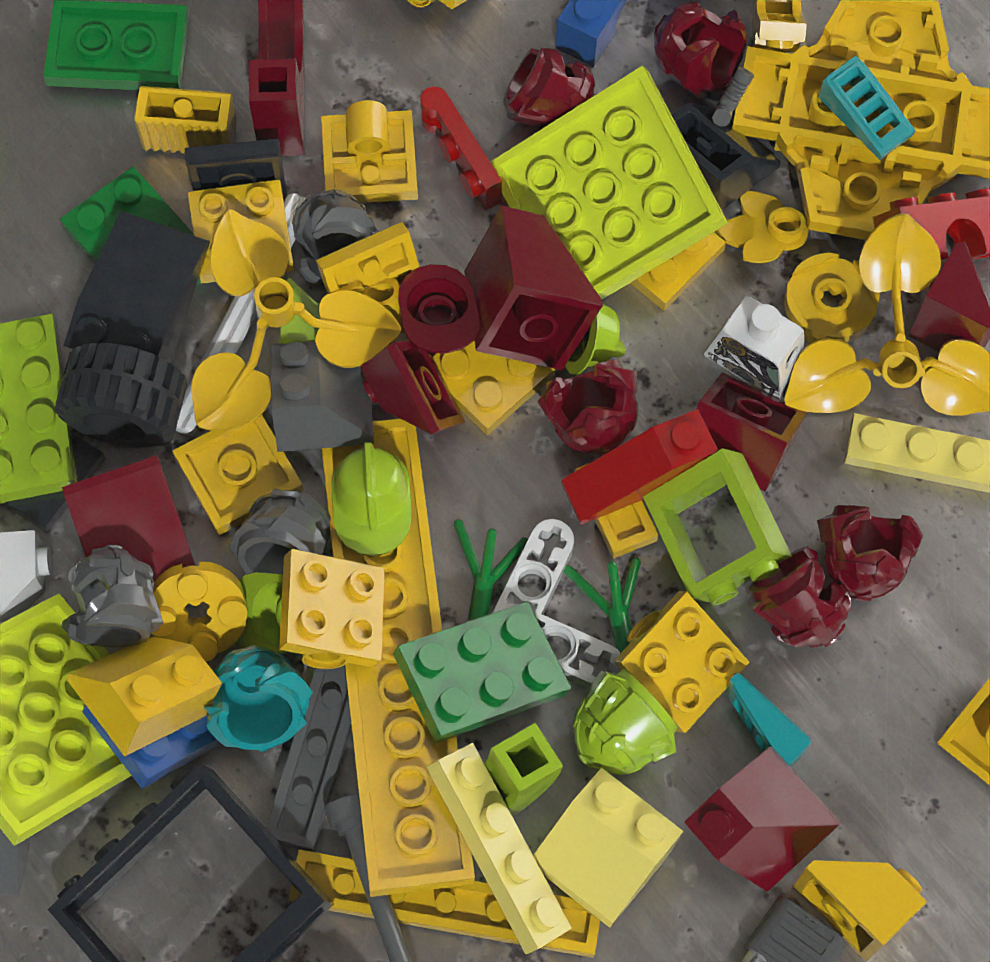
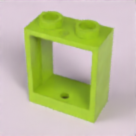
M722 448L643 496L684 587L695 601L711 602L712 605L725 603L739 594L737 589L739 586L750 580L759 582L773 576L780 570L778 564L792 557L742 453ZM727 485L757 548L711 575L706 576L678 514Z

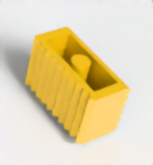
M140 86L134 121L141 145L145 151L150 148L155 152L159 149L163 152L170 150L172 153L179 150L183 154L185 148L234 143L237 116L232 93Z

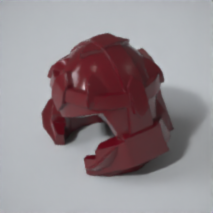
M689 2L674 7L672 13L669 15L664 14L656 25L654 32V50L662 71L666 75L673 74L684 88L695 93L700 99L712 92L723 89L729 83L743 59L747 43L746 27L743 25L742 19L739 18L735 9L720 18L701 7L698 2Z
M541 47L540 50L531 48L515 71L507 87L503 103L508 109L507 117L510 120L537 127L540 131L595 96L594 88L596 84L592 72L584 64L577 61L575 63L568 62L565 67L563 56L556 49Z
M618 359L595 364L593 371L565 380L558 377L546 382V390L538 400V404L548 420L555 426L557 435L570 448L587 454L600 455L601 457L626 442L631 432L635 429L638 419V402L635 395L637 394V371L623 368Z
M837 505L834 507L832 514L817 520L820 540L825 543L824 556L829 576L839 585L843 584L851 599L861 602H870L873 598L884 596L901 584L908 572L907 569L911 559L915 557L923 539V534L912 516L902 515L901 519L871 516L870 508L866 506Z
M806 546L791 553L792 557L779 563L780 570L776 574L765 580L752 582L748 590L750 596L747 605L772 627L771 631L781 642L800 648L805 645H809L810 648L823 645L827 647L838 640L839 634L846 626L844 621L847 619L848 612L851 611V597L843 584L839 585L836 581L830 582L827 588L823 587L825 575L822 566L817 562V551Z

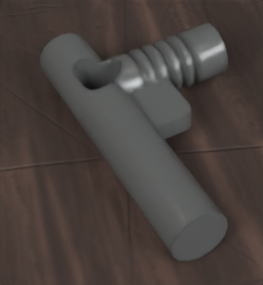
M738 67L729 85L722 89L712 117L713 122L717 126L728 125L734 109L738 106L739 101H741L743 94L746 92L745 90L754 78V75L747 69Z

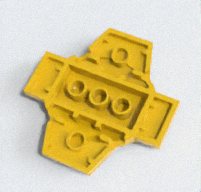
M841 0L824 27L819 41L813 46L807 47L803 45L793 54L747 46L743 68L750 71L754 78L735 109L732 129L744 136L775 141L774 150L781 151L789 162L796 167L808 230L867 240L868 236L875 229L873 216L890 211L889 203L892 201L918 197L919 204H923L930 191L948 181L954 182L957 173L990 179V88L973 86L963 72L957 74L950 68L947 57L949 46L939 1ZM854 56H857L869 68L916 130L912 137L881 160L818 97L823 80ZM850 85L849 87H847V88L844 90V92H847V91H848L849 89H851L853 86ZM862 96L853 104L857 108L867 100ZM875 110L865 119L869 123L878 117L880 113ZM888 123L877 131L876 134L879 138H882L894 128Z

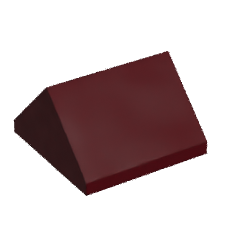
M965 241L955 244L927 293L908 335L938 352L942 345L951 339H968L982 345L984 348L990 339V306Z

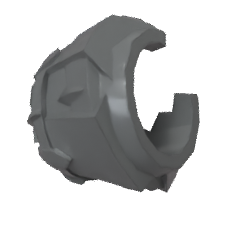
M332 189L307 195V198L295 209L292 218L294 238L301 244L306 258L300 260V266L294 270L300 272L307 282L324 286L316 262L317 259L379 232L373 223L372 217L366 213L365 209L367 207L361 204L354 196L342 190Z
M275 488L271 493L261 496L251 505L250 515L235 532L229 550L237 556V560L246 574L256 572L283 574L284 556L291 549L322 555L331 535L329 523L331 517L308 492H301L299 490L294 492Z
M107 545L103 548L94 549L87 558H79L70 569L68 575L71 590L76 592L80 607L76 614L62 621L61 627L68 633V638L90 646L114 648L135 646L148 641L150 634L156 632L163 624L153 593L152 568L148 564L138 561L127 550H123L122 546Z

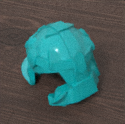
M254 644L247 648L235 649L224 656L218 667L213 670L222 684L213 700L212 707H204L208 712L206 727L225 747H239L241 749L264 752L288 741L307 724L304 716L309 707V698L313 691L283 654L266 647H257Z

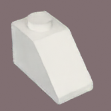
M35 530L0 533V624L26 611L45 592L44 575L52 574L50 546L43 545Z

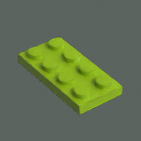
M53 313L0 323V503L63 491L62 487L77 482L71 428L58 417L59 415L55 413L54 409L63 378V366L57 321Z

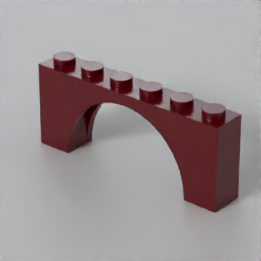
M258 0L257 60H249V105L256 141L279 139L282 156L305 155L304 0Z

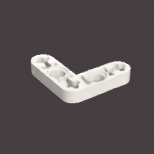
M556 519L544 520L533 529L493 613L528 601L546 639L551 636H560L570 644L569 654L563 659L558 660L567 680L589 689L596 679L593 676L594 667L580 660L578 670L571 668L576 661L579 646L587 648L584 651L583 658L588 661L598 663L602 657L610 660L609 669L614 672L613 674L621 671L613 662L620 652L606 642L544 615L564 573V569L572 556L574 547L573 532L567 524ZM553 534L560 536V545L564 548L555 547L552 550L547 567L540 562L544 552V541L541 538L549 540ZM527 574H536L543 578L546 583V589L538 596L529 597L519 590V580Z

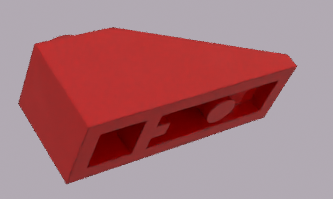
M696 409L651 427L563 478L561 485L580 525L644 500L643 496L716 453L718 449L699 410Z

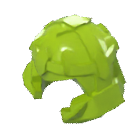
M624 669L617 674L601 670L590 686V692L579 703L573 718L574 742L578 751L577 756L581 762L588 768L593 767L597 770L603 768L608 773L625 775L642 769L651 761L656 762L676 753L674 733L678 727L653 695Z

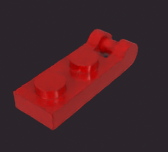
M432 86L426 88L422 92L420 99L422 125L427 131L438 133L440 137L438 138V144L445 159L449 163L455 161L462 172L460 179L465 191L472 199L478 197L485 210L502 203V180L451 99L440 87Z

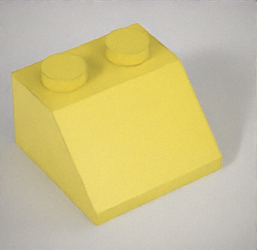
M601 768L571 802L533 856L547 879L610 928L666 860L683 830Z

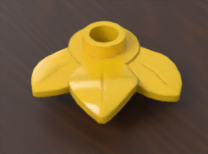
M747 191L740 197L743 215L727 220L728 224L716 231L719 237L726 241V244L735 248H743V260L752 263L771 262L777 259L783 251L795 250L801 247L806 242L809 233L805 217L800 211L791 207H784L776 197L754 191Z

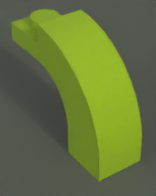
M536 723L492 747L484 763L512 817L516 816L543 794L557 779L563 768L562 763Z

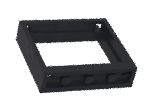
M200 764L196 769L192 767L182 777L177 776L170 784V788L173 791L158 805L156 802H153L144 807L132 820V824L135 827L121 840L115 838L106 843L94 856V860L97 863L82 877L78 874L67 880L63 884L65 888L57 895L59 899L47 909L92 962H126L87 917L85 912L208 794H211L301 894L232 962H275L334 903L213 769Z

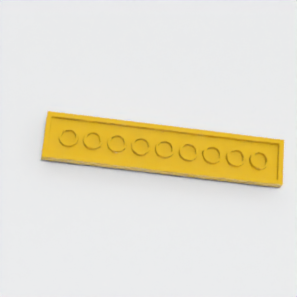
M402 419L373 421L374 448H380L398 457L406 466L410 478L412 510L410 531L402 544L389 553L369 556L354 552L347 548L337 536L333 521L332 481L334 471L342 460L354 451L362 449L363 445L322 448L328 512L331 517L330 531L333 557L384 568L382 661L374 668L352 663L345 665L370 897L475 884L472 852L426 768L439 759L457 751V738L455 736L435 744L393 656L398 645L442 631L416 426Z

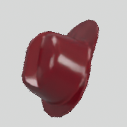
M429 264L416 268L405 276L399 287L398 302L403 328L411 343L419 349L431 353H451L462 350L475 340L479 333L480 318L474 291L467 277L457 269L438 264Z

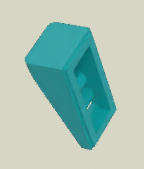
M857 56L851 58L823 80L818 97L879 160L914 135L916 131L869 68ZM850 85L853 86V87H852L851 89H849L847 92H844V90H845L847 87H849ZM863 96L867 101L856 108L853 103ZM877 110L880 115L868 123L865 118ZM889 123L894 129L882 138H879L876 132Z
M736 673L729 680L725 691L728 699L762 753L772 746L792 768L806 753L811 744V738L746 678Z

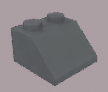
M291 342L271 345V407L277 452L364 445L365 442L374 444L372 402L364 389L362 380L365 376L360 367L343 368L329 363L317 350L316 342Z

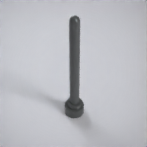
M359 793L339 798L326 805L324 810L331 829H337L339 836H345L389 961L412 962L389 896L370 897Z

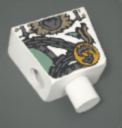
M745 296L707 348L704 356L763 392L781 400L787 390L794 363L799 353L805 348L804 330L799 325L780 315L774 306L762 304L752 297Z

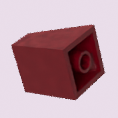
M503 205L500 206L464 270V275L469 279L473 288L480 318L479 333L474 340L475 349L482 353L563 370L603 307L602 299L545 216Z
M158 455L62 487L86 558L92 554L94 549L103 548L107 545L122 546L123 550H127L138 561L144 562L152 568L153 582L173 566L182 564V568L196 566Z

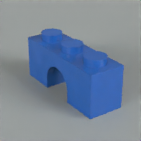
M570 0L557 19L556 49L595 67L616 34L617 22L627 0Z

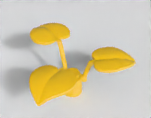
M229 209L221 219L213 238L210 258L212 274L217 285L231 296H245L255 289L254 300L259 320L256 323L257 330L247 364L238 355L223 352L209 356L196 369L191 385L195 423L198 427L205 430L228 431L250 424L264 413L271 401V380L266 374L254 370V368L258 364L268 326L282 327L288 324L294 315H299L310 326L319 328L315 342L321 356L329 363L343 368L362 366L400 336L401 327L392 313L382 304L362 293L349 290L335 291L325 295L319 305L320 319L313 317L305 309L303 303L295 302L291 285L282 279L289 263V251L283 238L267 225L246 218L238 212Z
M900 213L879 224L868 236L859 257V272L866 288L878 293L892 290L895 339L888 341L882 347L879 354L880 362L878 363L867 358L856 361L855 351L852 346L839 339L826 338L810 343L799 353L794 363L784 396L787 406L812 413H834L851 409L860 404L871 390L870 378L863 370V368L872 370L875 376L883 375L885 381L895 388H908L914 385L922 376L920 388L924 400L932 409L939 413L963 416L990 411V353L982 345L968 339H951L942 345L937 359L929 356L920 361L916 346L911 341L905 339L901 290L908 293H917L926 289L937 278L941 266L940 252L935 240L909 214Z

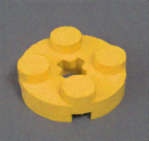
M821 253L802 261L794 270L785 290L784 307L788 319L804 330V336L809 343L826 338L839 339L849 343L861 337L872 325L877 312L880 292H873L866 288L860 276L859 262L854 259V262L851 263L846 259H839L840 254ZM829 290L833 296L840 294L843 297L838 307H830L822 303L824 291Z
M199 561V566L182 568V564L166 570L154 582L153 593L163 620L160 628L152 633L154 636L192 644L207 662L215 658L217 653L231 647L243 633L248 614L247 601L241 582L225 567L216 563ZM201 602L208 604L206 608L207 615L201 618L190 617L189 611L185 607L189 603L193 606H198Z

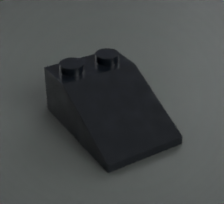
M120 211L77 300L63 346L73 349L76 346L91 343L120 344L147 351L172 364L210 241Z

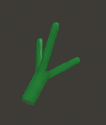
M457 519L454 522V526L474 578L467 619L472 621L488 615L494 583L521 554L528 538H521L491 571L497 536L496 530L491 528L487 531L482 565L480 567L464 523L461 519Z
M632 559L622 594L617 563L610 561L607 564L612 605L573 567L566 565L564 573L609 617L616 649L621 653L630 644L627 641V636L632 627L628 609L641 565L640 559Z

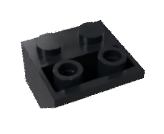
M688 102L671 115L721 210H724L778 169L781 161L752 137L744 136L733 130V121L730 120L726 126H717L712 118L715 112L714 107Z

